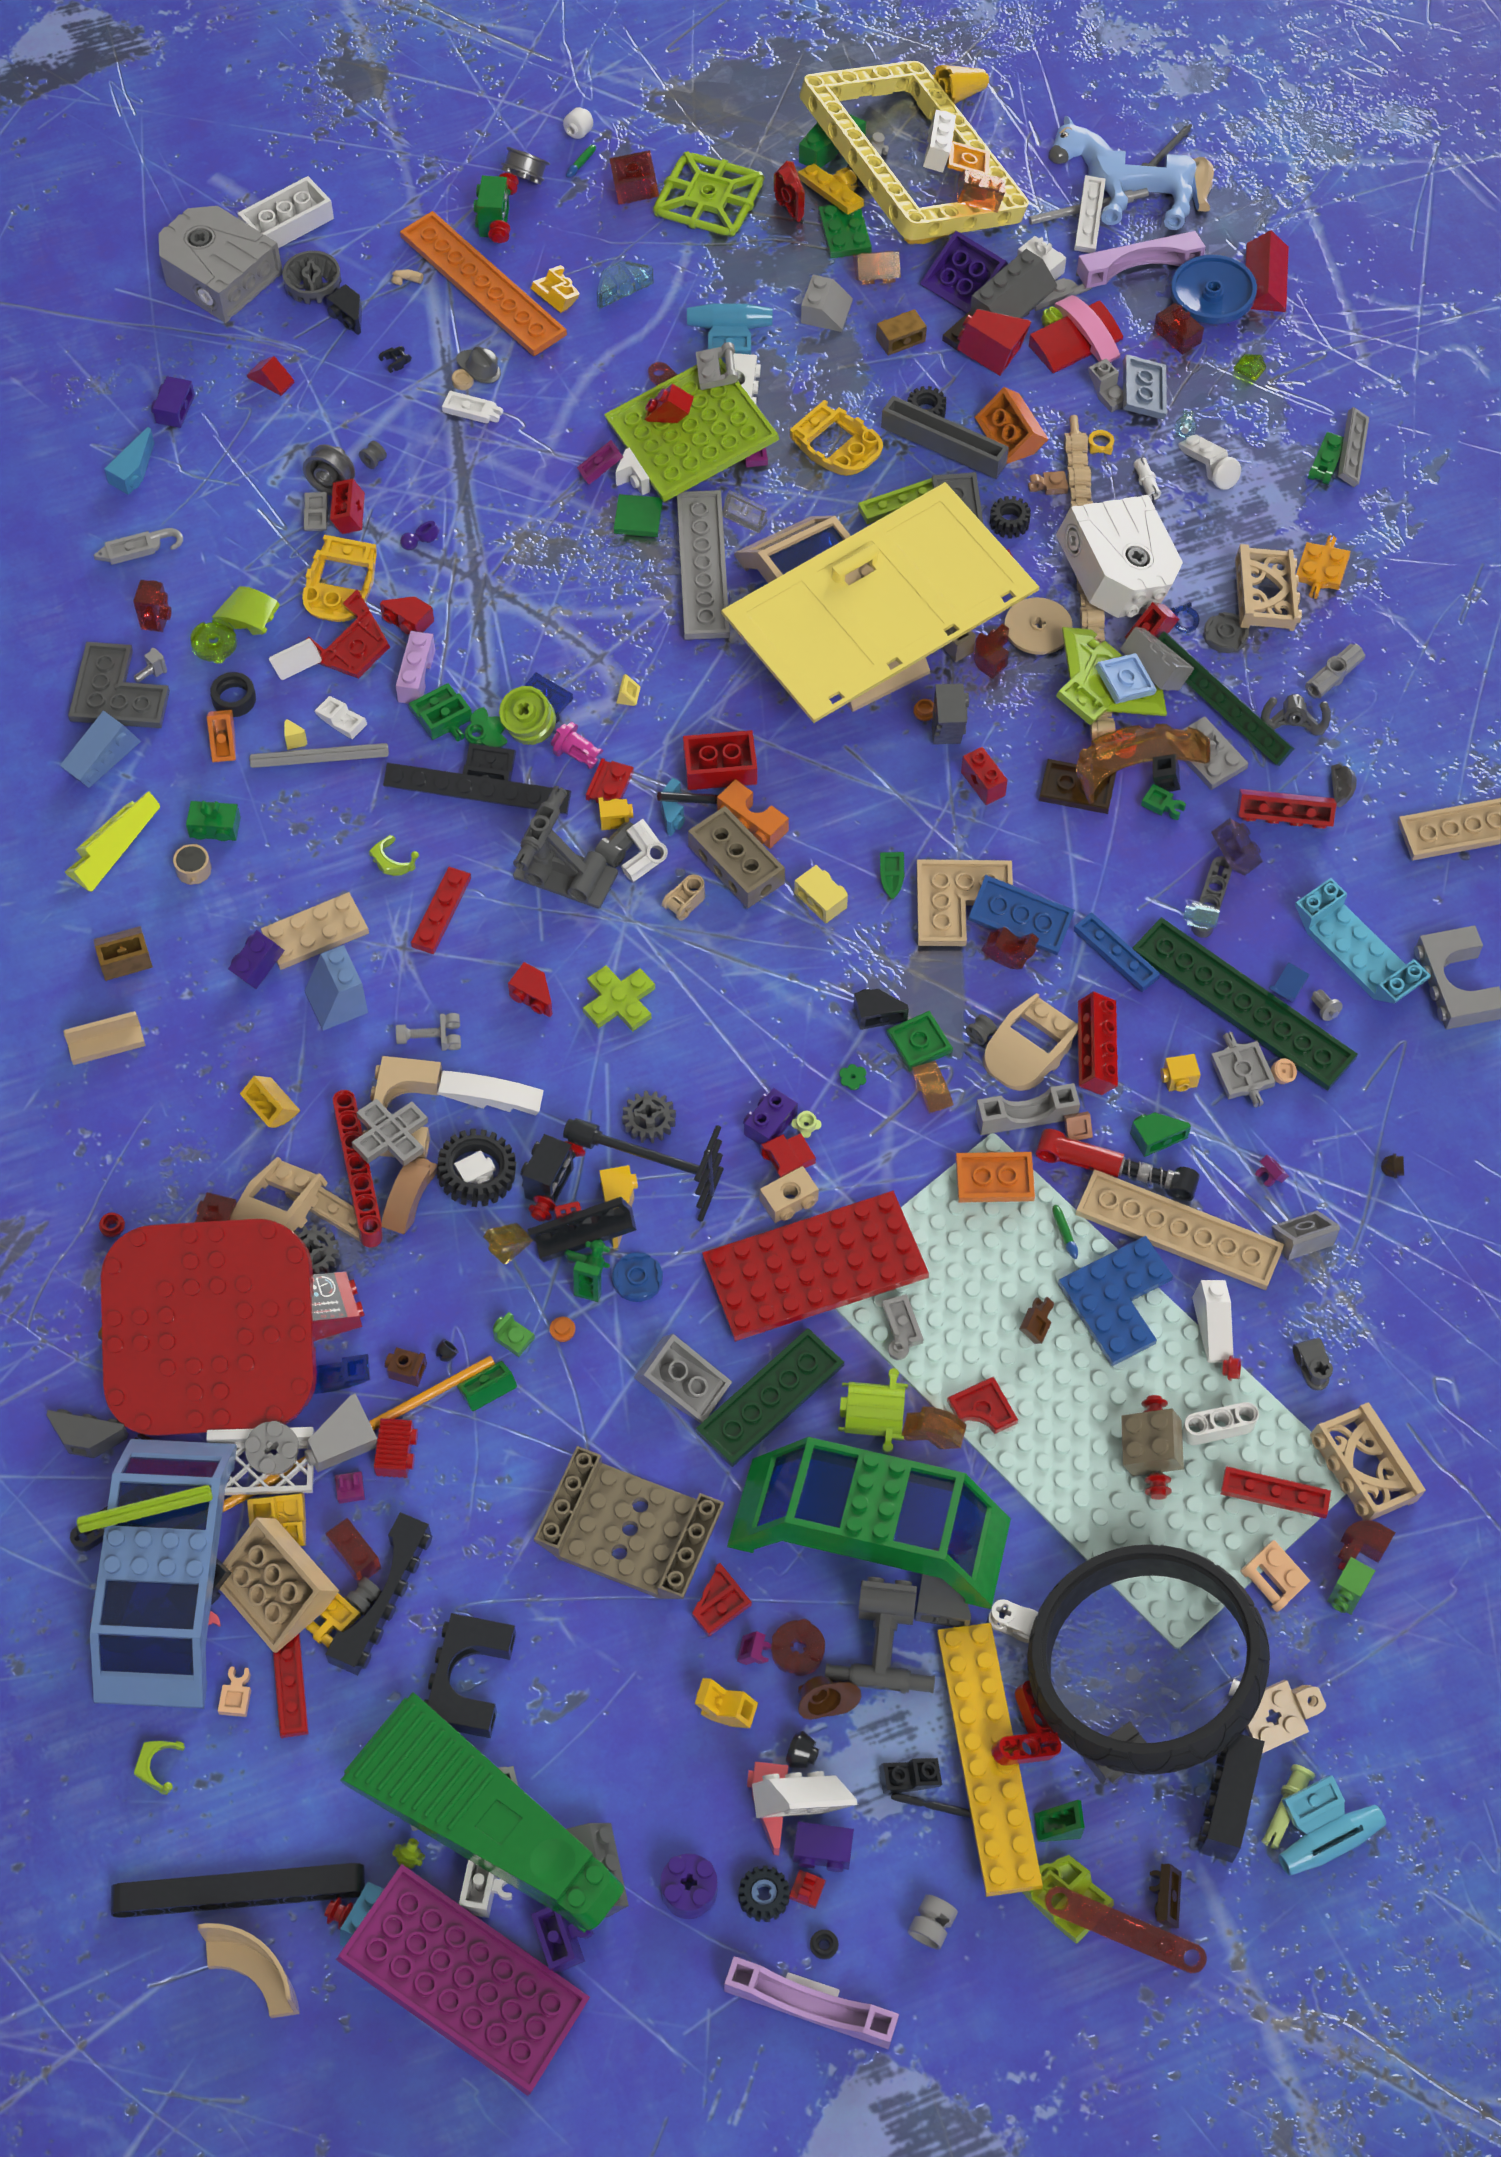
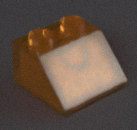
M965 169L958 176L957 203L998 213L1005 195L1006 180L998 176H989L978 171Z
M899 251L853 254L856 280L862 281V285L875 284L876 279H883V283L896 282L895 278H901Z

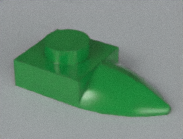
M880 852L881 882L885 892L891 899L898 895L904 881V852Z

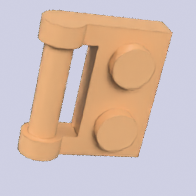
M1275 1540L1265 1546L1240 1570L1243 1576H1248L1272 1603L1271 1607L1276 1613L1284 1608L1310 1582L1309 1578ZM1258 1566L1281 1590L1283 1595L1279 1596L1256 1570Z

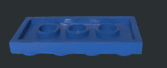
M985 875L968 920L1058 955L1075 910Z

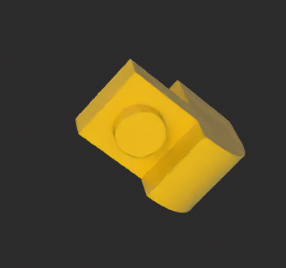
M702 1678L694 1704L702 1709V1716L714 1722L731 1727L751 1728L758 1702L744 1691L725 1690L714 1680Z

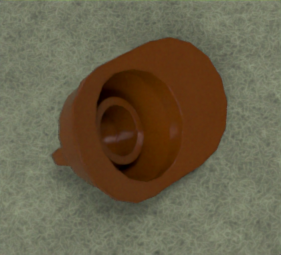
M825 1676L813 1677L798 1687V1693L801 1697L798 1706L799 1714L809 1720L847 1713L854 1709L861 1699V1691L857 1685L850 1682L834 1683Z

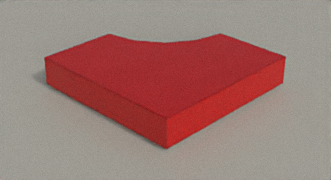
M994 1376L947 1397V1402L959 1423L977 1421L988 1426L994 1434L1018 1424V1418Z

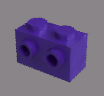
M167 376L164 383L159 387L157 399L152 402L151 412L154 414L156 423L181 428L195 397L192 381Z
M256 930L254 934L247 938L241 952L233 957L228 970L257 989L285 950Z
M773 1088L769 1094L765 1093L760 1098L755 1111H750L744 1118V1135L759 1145L780 1136L797 1116L798 1103Z
M798 1821L793 1862L798 1863V1866L803 1868H815V1865L825 1866L828 1871L843 1872V1869L849 1870L854 1829Z

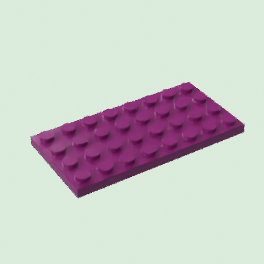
M403 1864L400 1865L336 1958L338 1962L527 2096L533 2091L590 1998L587 1994L554 1971L549 1970L546 1965Z

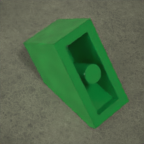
M1154 1112L1149 1115L1143 1114L1138 1116L1132 1123L1130 1134L1143 1156L1146 1157L1187 1139L1191 1125L1189 1122Z

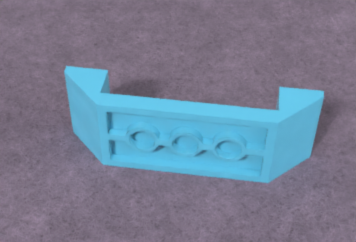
M1332 878L1298 900L1295 906L1307 934L1374 1000L1395 1004L1431 977L1415 959L1405 964L1344 904L1347 893Z

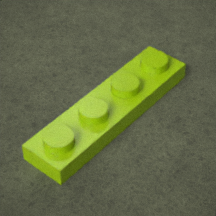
M932 478L859 502L858 510L866 524L876 522L932 490Z

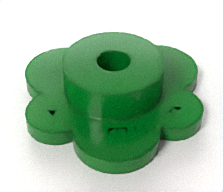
M850 1064L848 1068H842L839 1071V1076L842 1078L841 1084L848 1086L851 1090H857L860 1085L866 1083V1069L863 1067H856V1065Z

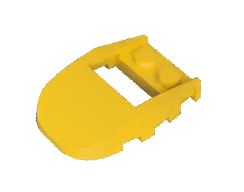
M823 400L790 429V438L811 461L839 475H854L865 470L879 458L883 448V441L873 429H868L864 426L862 419L859 417L854 419L847 415V411L840 407L836 410L828 407V401ZM835 422L851 434L852 437L830 457L825 458V455L819 451L816 452L810 446V443Z
M324 535V545L321 550L316 551L311 568L307 569L305 575L307 580L306 587L303 589V604L309 614L316 618L334 622L350 621L356 617L342 603L355 589L320 583L326 560L367 567L368 571L362 590H358L366 603L374 583L377 547L376 544Z

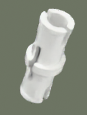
M1141 458L1133 463L1139 476V484L1144 487L1146 494L1149 495L1151 500L1153 498L1156 500L1161 496V491L1156 483V475L1150 470L1147 459L1142 458L1141 461Z

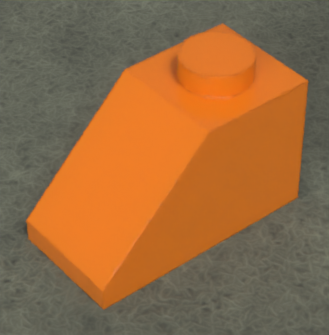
M232 710L209 712L207 724L212 762L236 760L235 728Z

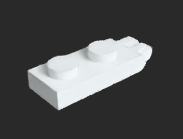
M449 391L442 405L444 413L483 423H489V421L499 422L500 416L503 413V409L498 407L495 402Z

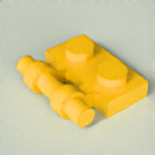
M337 1593L325 1611L320 1614L325 1623L320 1627L315 1621H312L306 1629L313 1634V1639L317 1643H323L329 1649L334 1639L329 1635L333 1629L341 1632L346 1631L361 1617V1614Z

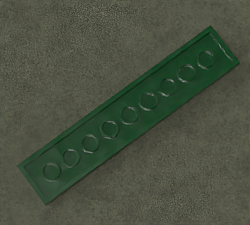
M1162 917L1132 948L1164 977L1258 1041V1043L1281 1059L1291 1060L1298 1071L1327 1091L1357 1058L1358 1053Z

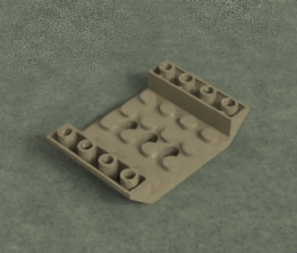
M577 1446L534 1537V1541L561 1561L659 1599H684L723 1509L724 1502L699 1493L697 1499L603 1464L600 1454ZM642 1501L648 1505V1508L644 1512H636L633 1509L634 1504ZM627 1525H634L638 1531L632 1536H627L623 1533V1528ZM617 1548H623L627 1551V1555L623 1559H615L612 1553Z

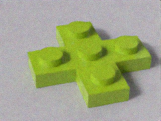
M605 965L587 978V983L599 997L584 1006L583 1013L598 1029L616 1016L632 1032L652 1019L651 1013L639 1000L655 990V983L641 968L621 981Z

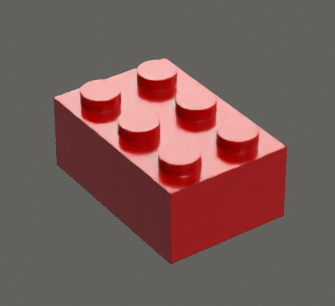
M753 730L683 736L687 790L728 787L735 779L744 786L757 785V761Z

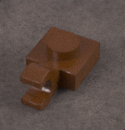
M1045 1297L1044 1302L1039 1298H1035L1032 1308H1028L1019 1328L1034 1344L1043 1343L1052 1323L1047 1318L1054 1306V1302L1049 1297Z

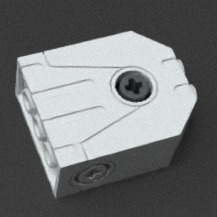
M1149 495L1070 507L1056 533V537L1062 549H1064L1063 551L1089 603L1117 618L1143 614L1152 602L1161 604L1183 563Z

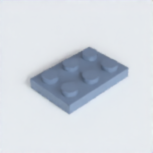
M1126 354L1123 359V410L1164 420L1167 415L1165 364Z

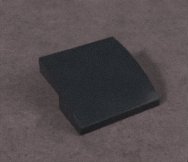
M469 743L463 774L511 781L516 751Z

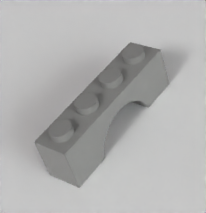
M1072 1083L1050 1087L1042 1095L1026 1101H1008L1002 1096L978 1099L975 1116L980 1135L1062 1122L1064 1121V1115L1079 1113L1080 1102L1075 1084Z

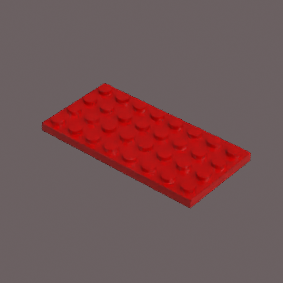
M894 1190L702 1252L703 1260L734 1341L929 1278L928 1269Z

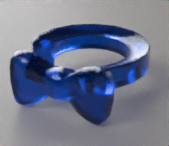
M1191 602L1170 608L1177 617L1179 612L1185 611L1194 618V624L1191 627H1183L1178 622L1175 624L1174 627L1183 633H1191L1199 625V614L1191 608Z

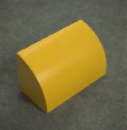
M253 1076L240 1093L265 1124L271 1128L284 1125L300 1112V1109L271 1077Z

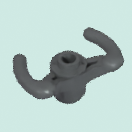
M1298 694L1289 695L1283 702V709L1271 719L1269 718L1270 713L1277 704L1275 697H1271L1267 701L1261 712V718L1274 730L1282 725L1306 727L1315 736L1324 734L1331 720V710L1327 702L1323 701L1320 704L1322 721L1318 724L1307 711L1304 698Z

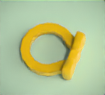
M1105 430L1093 431L1088 438L1090 453L1111 455L1113 452L1114 436ZM1102 435L1107 437L1110 442L1106 446H1098L1094 443L1093 438Z

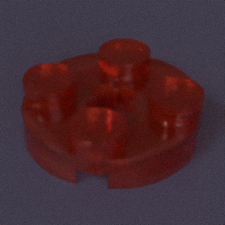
M806 1619L789 1621L777 1629L772 1636L771 1655L774 1663L780 1670L793 1673L796 1676H804L814 1672L820 1666L825 1654V1640L821 1631ZM795 1642L805 1645L803 1647L804 1652L801 1654L798 1651L792 1652L790 1647H794L793 1643Z

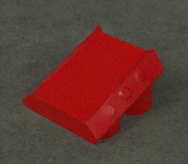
M786 161L774 173L775 198L781 206L785 205L793 219L800 222L804 216L805 193L794 162Z

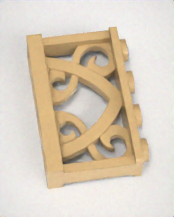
M1240 544L1235 557L1240 628H1249L1252 625L1286 628L1289 631H1294L1296 624L1301 622L1302 611L1298 609L1300 602V593L1297 592L1299 577L1295 575L1297 558H1294L1293 550L1249 548L1247 544ZM1270 563L1275 564L1272 569L1268 567ZM1278 564H1282L1284 570H1278ZM1252 573L1256 575L1258 573L1261 574L1258 578L1251 576ZM1265 577L1274 582L1281 590L1269 600L1261 590L1252 587L1260 584ZM1253 596H1258L1260 599L1254 600ZM1281 608L1286 609L1288 615H1281Z
M1369 1402L1360 1405L1359 1408L1317 1424L1311 1432L1310 1437L1314 1447L1320 1451L1328 1469L1334 1473L1342 1491L1348 1495L1356 1513L1362 1517L1365 1523L1371 1522L1373 1519L1407 1504L1409 1506L1417 1502L1426 1491ZM1355 1422L1357 1428L1352 1433L1345 1425ZM1338 1431L1344 1434L1348 1441L1342 1436H1336L1334 1439H1337L1340 1445H1337L1330 1432ZM1366 1441L1368 1442L1370 1447L1365 1446ZM1356 1447L1365 1454L1377 1456L1380 1461L1376 1469L1377 1478L1353 1468V1456ZM1383 1469H1385L1388 1473V1475H1385V1479L1383 1476ZM1380 1490L1383 1494V1503L1375 1505L1368 1492L1373 1494L1375 1500ZM1389 1491H1399L1401 1496L1390 1500Z

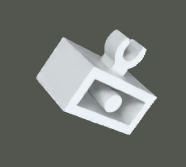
M1034 236L1018 249L1017 256L1027 248L1042 258L1054 280L1064 274L1066 257L1053 249L1051 243L1047 244L1044 242L1042 237L1037 238Z
M468 1860L459 1905L475 1916L489 1918L494 1893L498 1894L503 1900H512V1893L502 1890L503 1886L508 1883L497 1879L498 1877Z

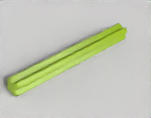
M204 1485L80 1516L77 1518V1527L83 1533L211 1501L213 1499L212 1490L209 1485Z

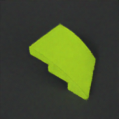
M239 586L215 612L212 618L216 623H230L234 629L247 628L252 635L265 634L267 631L265 624L272 621L274 613L280 604L277 600L261 591Z
M1070 1855L1056 1859L1053 1863L1039 1866L1043 1884L1042 1889L1022 1893L1052 1924L1077 1944L1114 1906V1900L1092 1883L1091 1874L1087 1868Z

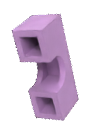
M410 632L396 683L397 697L400 703L409 704L424 695L426 668L431 669L435 654L433 634Z

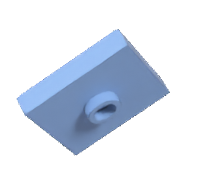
M1136 653L1101 661L1095 666L1116 704L1154 695L1157 691Z

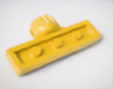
M813 163L798 171L800 181L847 215L864 206V199L853 192L858 186L857 184L854 185L857 177L849 168H842L831 175Z

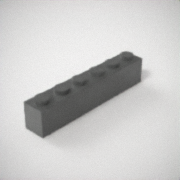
M892 396L882 410L881 428L995 479L998 478L1007 465L1008 446L898 397Z

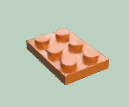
M1032 1152L956 1153L958 1203L1034 1201Z

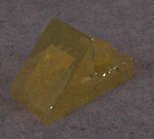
M517 1223L488 1229L483 1236L490 1243L489 1251L503 1264L509 1263L533 1241L528 1233Z

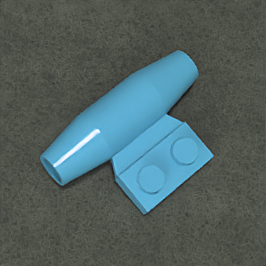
M1331 1775L1283 1799L1282 1803L1293 1825L1305 1834L1278 1855L1283 1870L1289 1876L1322 1866L1360 1846L1386 1825L1385 1817L1377 1805H1372L1345 1814V1800L1334 1777Z

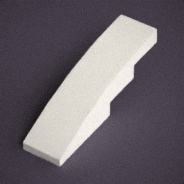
M442 1071L437 1094L483 1109L488 1105L507 1112L517 1109L537 1115L540 1111L544 1090L494 1077Z

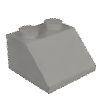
M812 275L801 305V323L842 332L853 298L834 279Z

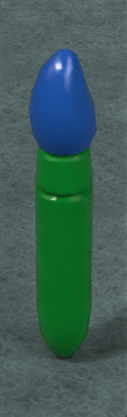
M595 144L590 145L573 165L568 168L566 177L576 175L578 169L595 152Z
M1054 1205L1052 1208L1053 1216L1066 1245V1251L1073 1259H1077L1078 1248L1073 1240L1061 1208L1058 1205Z

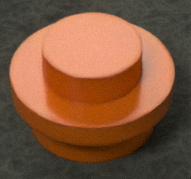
M929 699L919 700L913 709L914 716L921 721L931 720L934 703Z
M558 1317L550 1324V1334L556 1341L566 1342L575 1334V1324L568 1317Z

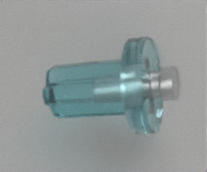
M1184 410L1182 417L1176 421L1175 431L1179 436L1189 437L1195 433L1197 424L1193 419L1194 412L1192 410Z

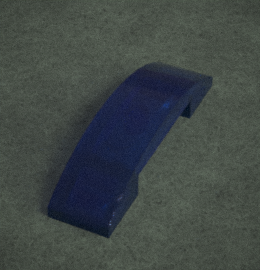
M369 1355L343 1357L342 1362L316 1366V1386L313 1394L342 1390L369 1381Z

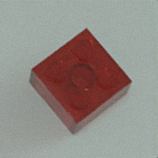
M650 150L609 158L619 205L659 197Z

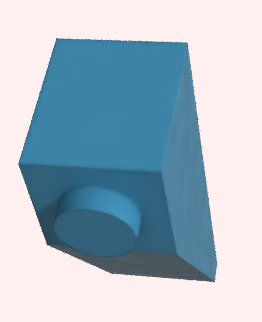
M147 427L104 468L108 483L128 495L138 488L144 479L155 444L151 428Z

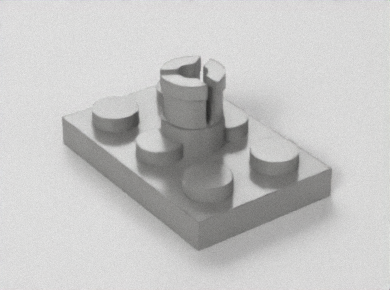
M1206 717L1194 722L1168 739V744L1210 790H1213L1248 768L1249 763Z

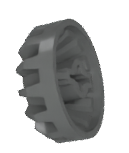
M304 251L294 255L286 262L282 272L287 294L298 302L304 299L308 305L311 304V300H317L318 304H321L322 298L325 297L327 299L328 296L340 288V283L342 282L340 267L336 259L321 251ZM322 278H324L327 281V283H323Z

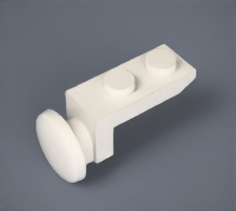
M1191 435L1186 440L1178 443L1179 448L1184 454L1206 464L1207 477L1214 482L1217 488L1223 490L1230 489L1238 482L1241 475V465L1235 458L1228 457L1226 449L1198 435Z

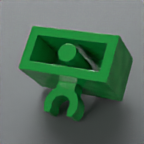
M191 801L186 821L189 837L198 840L236 841L241 819L238 804L219 803L217 801L215 803Z

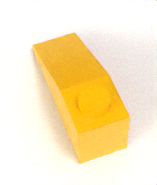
M629 1165L599 1170L604 1202L622 1197L632 1207L634 1189H638L636 1174H631ZM622 1235L612 1239L613 1248L619 1247Z

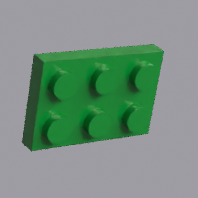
M835 205L818 207V214L830 259L872 252L861 208L847 215Z

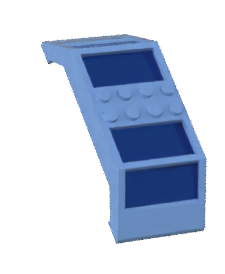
M130 1439L112 1473L107 1510L204 1485L210 1486L213 1499L105 1527L90 1628L94 1703L204 1709L208 1683L206 1679V1640L225 1488L231 1472L234 1471L236 1444Z

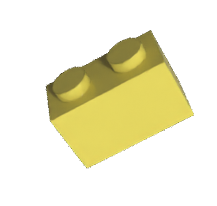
M817 865L795 880L794 894L825 924L847 908L848 894L842 886H838L832 880L829 873L825 870L822 871Z

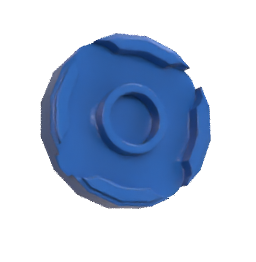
M634 1252L627 1254L613 1268L612 1283L615 1291L626 1300L632 1302L649 1300L659 1292L662 1286L663 1271L660 1263L646 1253Z

